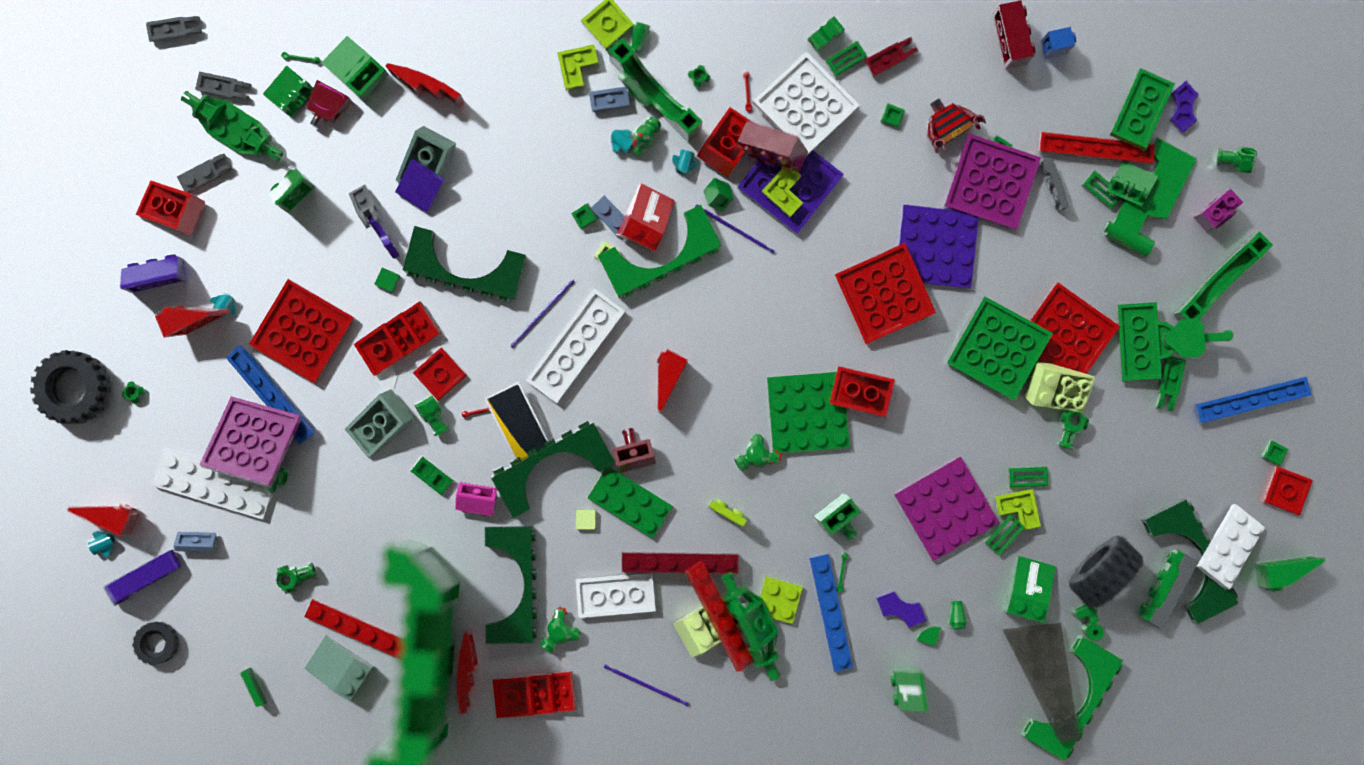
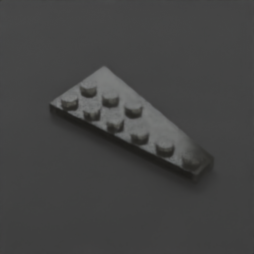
M1061 623L1003 629L1058 741L1080 740Z

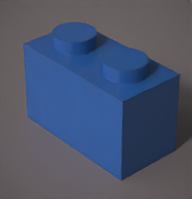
M1071 27L1049 31L1043 37L1041 44L1045 59L1067 54L1075 46L1077 41L1076 34L1072 32Z

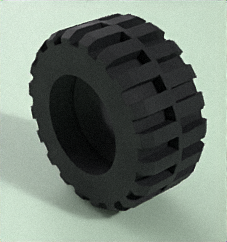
M61 350L60 353L54 352L50 354V358L42 359L40 361L41 367L36 366L34 369L36 376H31L30 382H34L33 387L30 388V394L35 396L32 398L33 404L39 406L37 410L41 414H45V417L49 420L62 424L86 423L87 420L96 418V413H101L104 410L103 404H107L109 398L106 396L107 392L111 393V387H108L107 382H111L110 377L105 374L107 370L104 366L100 365V361L89 354L73 350ZM69 369L79 371L86 382L83 398L72 406L64 405L56 394L58 378Z
M1112 537L1101 546H1098L1080 563V566L1071 575L1069 587L1088 607L1099 608L1119 595L1134 580L1143 566V556L1124 537Z

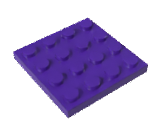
M814 150L806 156L802 168L798 172L801 178L790 189L803 202L790 218L762 193V190L781 171V167H771L763 161H758L737 187L738 190L796 235L844 175Z
M903 204L898 245L906 243L923 284L971 289L979 217L957 210Z

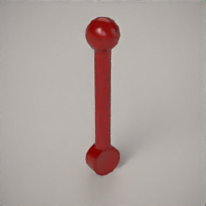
M744 72L743 78L745 79L747 103L745 110L749 112L753 108L750 104L749 93L750 74Z
M488 407L470 412L463 411L461 416L467 418L469 415L487 412L490 409Z

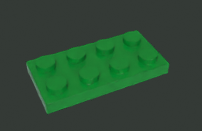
M1140 68L1111 130L1110 136L1145 151L1175 83Z
M607 467L587 497L652 539L672 508L671 504L611 467Z

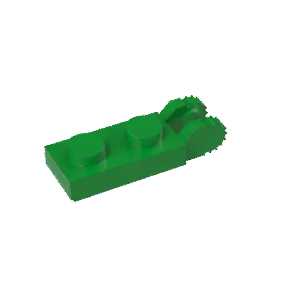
M1173 356L1165 358L1156 408L1161 409L1165 395H1169L1167 410H1174L1176 398L1179 396L1186 359Z

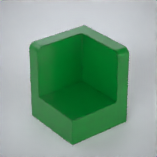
M713 178L703 190L708 206L720 211H724L734 200L730 185L717 178Z

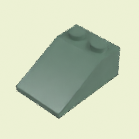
M425 126L415 130L395 181L400 183L410 161L413 159L439 176H442L457 143Z
M392 389L380 393L345 430L364 454L370 458L401 433L415 418Z
M326 635L305 669L332 691L350 702L355 698L375 666Z

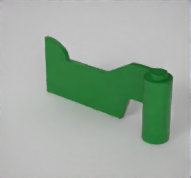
M1158 137L1154 141V158L1158 161V164L1153 172L1154 175L1158 176V179L1143 206L1140 207L1126 201L1121 206L1116 218L1112 222L1108 221L1103 230L1106 232L1105 236L1145 258L1149 255L1155 244L1154 240L1139 233L1146 217L1165 220L1168 218L1197 158Z

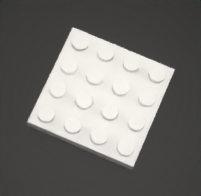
M807 52L752 102L778 130L799 136L808 154L860 106Z

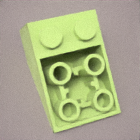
M1036 362L1032 369L1024 398L1034 406L1084 413L1095 377L1054 364Z
M724 601V603H725V605H726V607H727V609H728V611H729V613H730V610H729V608H728L727 602ZM703 606L673 623L691 657L700 655L721 642ZM731 615L737 629H742L737 616Z

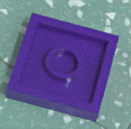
M413 159L410 161L395 193L427 213L431 209L445 179Z

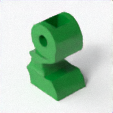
M833 16L824 26H821L819 30L813 33L807 41L818 52L826 47L835 35L839 37L844 34L845 29L836 17Z
M1084 604L1070 611L1074 616L1081 619L1087 616V620L1081 628L1087 638L1093 641L1102 639L1104 630L1097 624L1099 618L1096 609Z

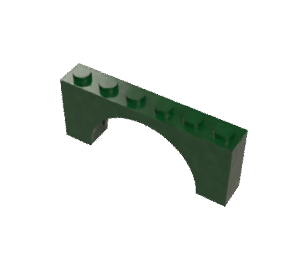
M414 226L402 269L407 273L406 276L418 279V276L425 277V281L435 284L437 281L444 282L443 286L455 288V285L463 287L462 291L473 293L474 290L479 291L481 296L492 298V295L498 296L500 301L508 303L511 300L516 301L527 260L525 254L507 250L502 262L489 274L478 278L458 277L446 271L438 261L434 249L435 232Z
M588 420L578 424V429L574 431L569 429L561 434V438L557 440L552 438L546 441L544 447L539 450L537 447L527 452L526 457L522 459L517 457L510 461L511 465L505 468L500 466L492 471L494 474L491 475V479L513 518L530 509L525 491L526 482L531 470L543 458L561 452L574 453L591 462L598 472L615 464L593 420L591 422Z
M1180 499L1141 519L1149 537L1167 533L1183 536L1198 549L1201 557L1211 542L1209 537L1204 535L1202 531L1203 525L1198 518L1196 519L1193 513L1195 509L1187 499ZM1204 573L1201 589L1184 607L1192 623L1199 624L1239 604L1237 601L1238 595L1234 588L1225 590Z
M533 526L485 527V547H494L509 554L519 565L524 579L523 596L515 611L503 620L485 624L486 644L533 643L534 639H537V627H534L533 619H537V607H533V600H537V588H533V580L537 579V571L533 569V561H536V549H533V542H536V530H533Z

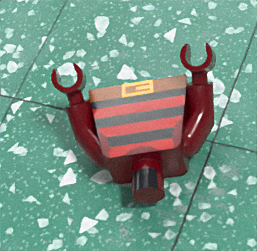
M939 98L930 104L935 114L928 119L927 138L932 146H934V152L938 153V147L946 150L945 144L970 130L973 124H975L976 129H981L979 123L983 122L986 124V120L983 115H977L961 105L951 103L945 107Z

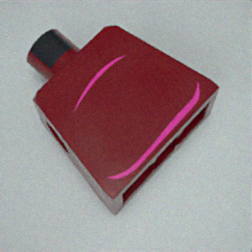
M316 80L307 105V110L314 114L309 124L317 129H320L324 120L334 124L351 103V98Z

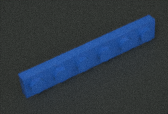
M242 345L237 346L226 357L266 406L300 415L302 419L294 435V439L300 445L304 444L316 432Z
M1302 377L1195 404L1194 407L1198 422L1203 423L1312 394L1307 377Z
M829 554L811 557L809 560L833 670L835 672L853 668Z

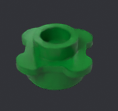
M699 65L693 71L690 70L688 72V77L692 79L693 85L696 88H699L702 83L710 81V75L706 73L703 65Z
M130 381L122 392V397L131 400L133 404H137L140 396L145 393V389L135 385V382Z

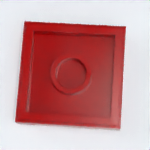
M442 347L413 372L437 401H440L467 376Z
M1275 466L1262 502L1300 516L1313 480Z

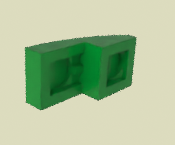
M423 456L418 459L410 472L440 495L445 492L453 481L452 478Z

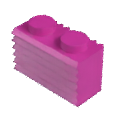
M460 482L456 493L455 510L464 513H477L482 516H493L496 508L497 488Z

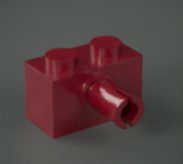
M628 428L630 436H628L627 430L624 429L622 434L625 445L613 448L619 473L656 464L650 439L637 442L634 429Z

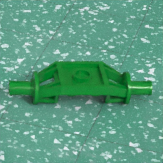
M188 90L183 94L190 99L183 95L181 96L180 100L194 108L192 116L198 119L205 131L240 155H254L256 158H259L266 154L276 162L281 158L275 155V153L281 157L283 156V151L270 144L272 136L267 134L262 123L232 103L210 98L207 94L199 99Z
M732 572L723 575L721 580L728 593L722 599L727 602L731 615L737 616L751 645L748 650L755 661L754 666L757 668L764 667L770 681L778 679L781 674L774 661L779 657V653L776 652L779 632L763 598L749 591L747 586L738 587ZM742 596L748 602L742 604L738 597ZM767 644H768V654H766V650H765V646H766Z

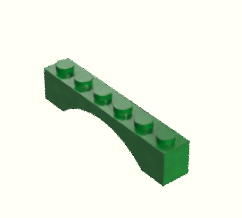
M1260 231L1252 234L1173 315L1179 321L1182 319H1200L1220 295L1249 267L1258 261L1273 244Z

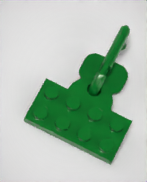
M1157 302L1119 304L1118 319L1120 326L1122 381L1162 379L1161 359L1170 357L1175 351L1183 358L1199 357L1205 351V342L1230 341L1233 339L1234 334L1228 329L1222 333L1205 334L1204 325L1199 319H1182L1175 327L1167 322L1158 321Z

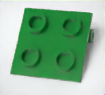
M286 65L262 94L292 118L311 96L314 87Z
M1123 161L1115 177L1111 178L1106 192L1142 207L1158 176Z

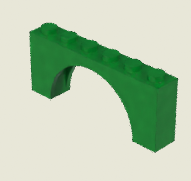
M623 38L608 50L610 62L620 72L628 74L652 102L651 105L687 142H690L702 130L703 121L690 107L686 108L677 102L654 79L638 58L636 51Z
M701 204L684 212L683 215L687 225L685 245L680 254L666 265L656 268L638 267L625 260L615 247L598 255L618 297L627 298L634 294L632 290L637 288L643 290L650 286L649 282L655 279L659 282L668 277L667 273L671 271L677 273L685 269V264L691 262L693 265L702 260L701 256L705 254L711 256L719 252L718 248L721 247V244Z
M1081 635L1077 637L1070 652L1081 661L1088 677V692L1082 707L1072 717L1057 723H1044L1030 718L1021 733L1025 738L1064 761L1072 755L1074 751L1072 747L1076 741L1082 738L1084 733L1082 730L1086 724L1088 725L1092 721L1093 711L1102 704L1103 694L1105 691H1109L1113 684V677L1115 674H1119L1123 667L1122 659Z

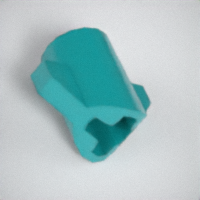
M614 130L612 132L610 142L614 153L617 154L619 150H622L627 154L632 148L633 139L630 138L632 134L630 130Z
M680 149L679 156H672V162L678 174H687L697 168L698 162L693 161L694 152Z
M227 293L212 296L209 300L214 303L213 308L229 309L233 315L236 312L234 299Z
M100 531L93 532L94 539L88 541L89 550L93 555L102 553L104 557L109 556L115 542L114 536Z

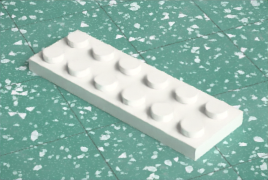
M594 288L526 381L555 403H558L623 316L625 310Z
M164 449L153 483L154 487L265 520L272 494L267 492L264 485L202 468L199 465L200 459Z

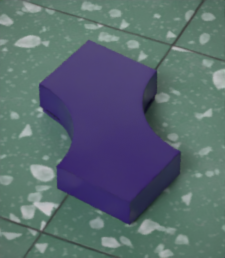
M1184 81L1171 93L1175 102V111L1169 121L1181 134L1197 122L1193 113V103L1199 94L1187 81Z
M372 215L367 217L370 225L391 257L394 259L399 257L400 254L381 223L374 221Z
M895 591L876 598L883 616H898L905 622L908 628L926 621L919 602L906 603L896 595Z

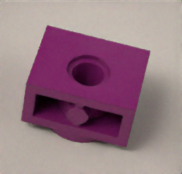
M1230 188L1217 196L1194 216V219L1205 231L1213 228L1218 229L1237 213L1236 209L1243 204V201Z

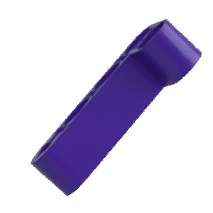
M172 549L107 584L104 590L113 606H116L127 600L134 593L182 567V564Z

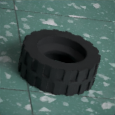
M165 622L147 623L141 626L133 637V652L143 663L159 665L174 657L173 655L176 654L177 647H179V638L176 635L175 629H172V626L165 624ZM160 634L164 638L165 647L161 652L153 653L147 648L146 641L150 635Z

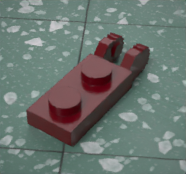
M909 37L899 43L896 42L866 58L864 63L872 77L883 73L919 51L917 47L910 49L906 53L902 50V47L911 44L913 39Z

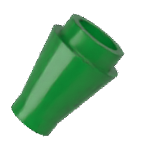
M636 22L635 26H633L631 47L634 50L642 51L651 32L649 25Z
M951 601L948 622L950 629H966V624L968 623L962 601Z

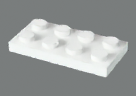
M1232 505L1199 561L1197 568L1225 590L1230 589L1265 527L1238 505Z
M652 572L575 579L579 618L656 611Z

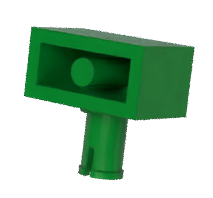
M843 493L817 513L814 518L823 531L830 536L841 529L847 540L853 539L852 535L856 537L858 533L850 524V521L858 516L861 511L851 497Z

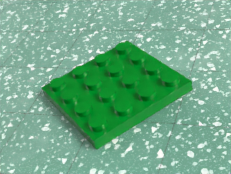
M984 296L947 364L1015 401L1053 333Z
M837 372L767 377L773 452L775 450L779 453L850 448L847 409L829 404Z

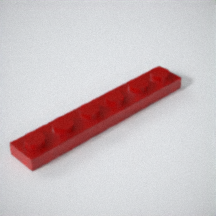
M1041 132L1038 152L1153 164L1155 144H1148L1144 151L1121 140Z
M698 561L688 568L685 573L736 672H741L752 664L754 660L704 562Z
M311 600L304 616L305 618L396 658L403 654L404 646H400V636L318 600Z

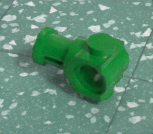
M1239 147L1234 152L1224 151L1222 148H1219L1216 165L1228 164L1232 165L1238 172L1251 173L1254 171L1257 151L1252 147Z
M432 395L415 404L420 417L425 423L429 422L432 427L434 436L449 429V426L445 425L440 416L442 414L441 408Z
M1063 410L1059 420L1062 422L1061 429L1063 434L1057 445L1074 450L1073 444L1076 435H1080L1082 429L1086 430L1089 419L1080 412H1067ZM1072 415H1076L1079 419L1075 426L1070 422Z
M312 562L301 568L296 566L289 568L288 565L277 568L276 583L285 594L296 591L295 587L302 585V581L311 578L317 579V572ZM285 574L291 578L289 585L283 583L282 578Z

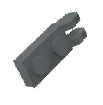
M180 16L145 22L148 41L156 42L202 33L201 27L188 29L186 27V23L200 22V16Z
M199 71L195 90L233 99L235 97L249 100V95L235 91L237 86L251 89L252 84L238 81L236 78Z
M222 153L176 176L183 190L191 193L231 170L232 166L230 163L218 169L215 166L227 158L226 154Z
M1048 157L1040 163L1041 172L1047 175L1045 181L1047 188L1051 189L1053 194L1051 197L1054 207H1057L1058 211L1069 207V203L1055 163H1053V159Z
M365 184L348 193L355 211L366 229L370 227L366 217L372 215L374 221L377 223L381 221L373 198Z

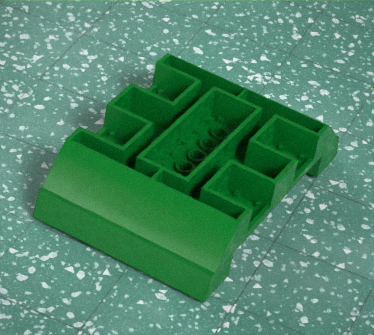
M406 540L388 544L386 549H383L382 561H385V569L381 570L380 576L381 582H384L383 587L408 589V592L404 594V604L407 605V610L402 616V625H405V632L401 634L400 646H404L403 654L399 656V667H402V672L397 678V688H400V694L396 697L395 709H398V716L394 718L393 726L397 733L394 732L366 758L365 765H423L448 737L449 717H445L448 682L453 678L455 640L451 638L454 604L459 601L460 581L449 567L432 551L431 546L413 540Z

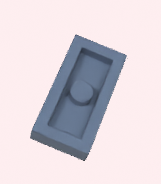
M626 87L589 92L592 112L630 106Z
M604 195L591 208L616 235L625 216Z
M177 532L174 551L214 552L217 535L216 533Z

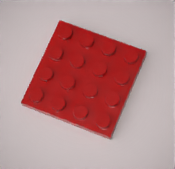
M906 243L835 274L865 344L936 313Z
M287 279L248 345L316 384L355 317L292 280Z
M1059 282L1055 283L1029 320L1053 333L1037 362L1054 364L1084 374L1088 373L1120 327Z

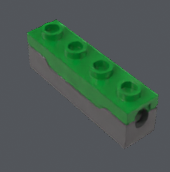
M1173 549V551L1168 553L1164 568H1161L1157 573L1156 578L1158 580L1155 585L1150 587L1147 593L1148 599L1141 604L1138 610L1140 613L1139 618L1160 629H1164L1199 562L1180 550Z

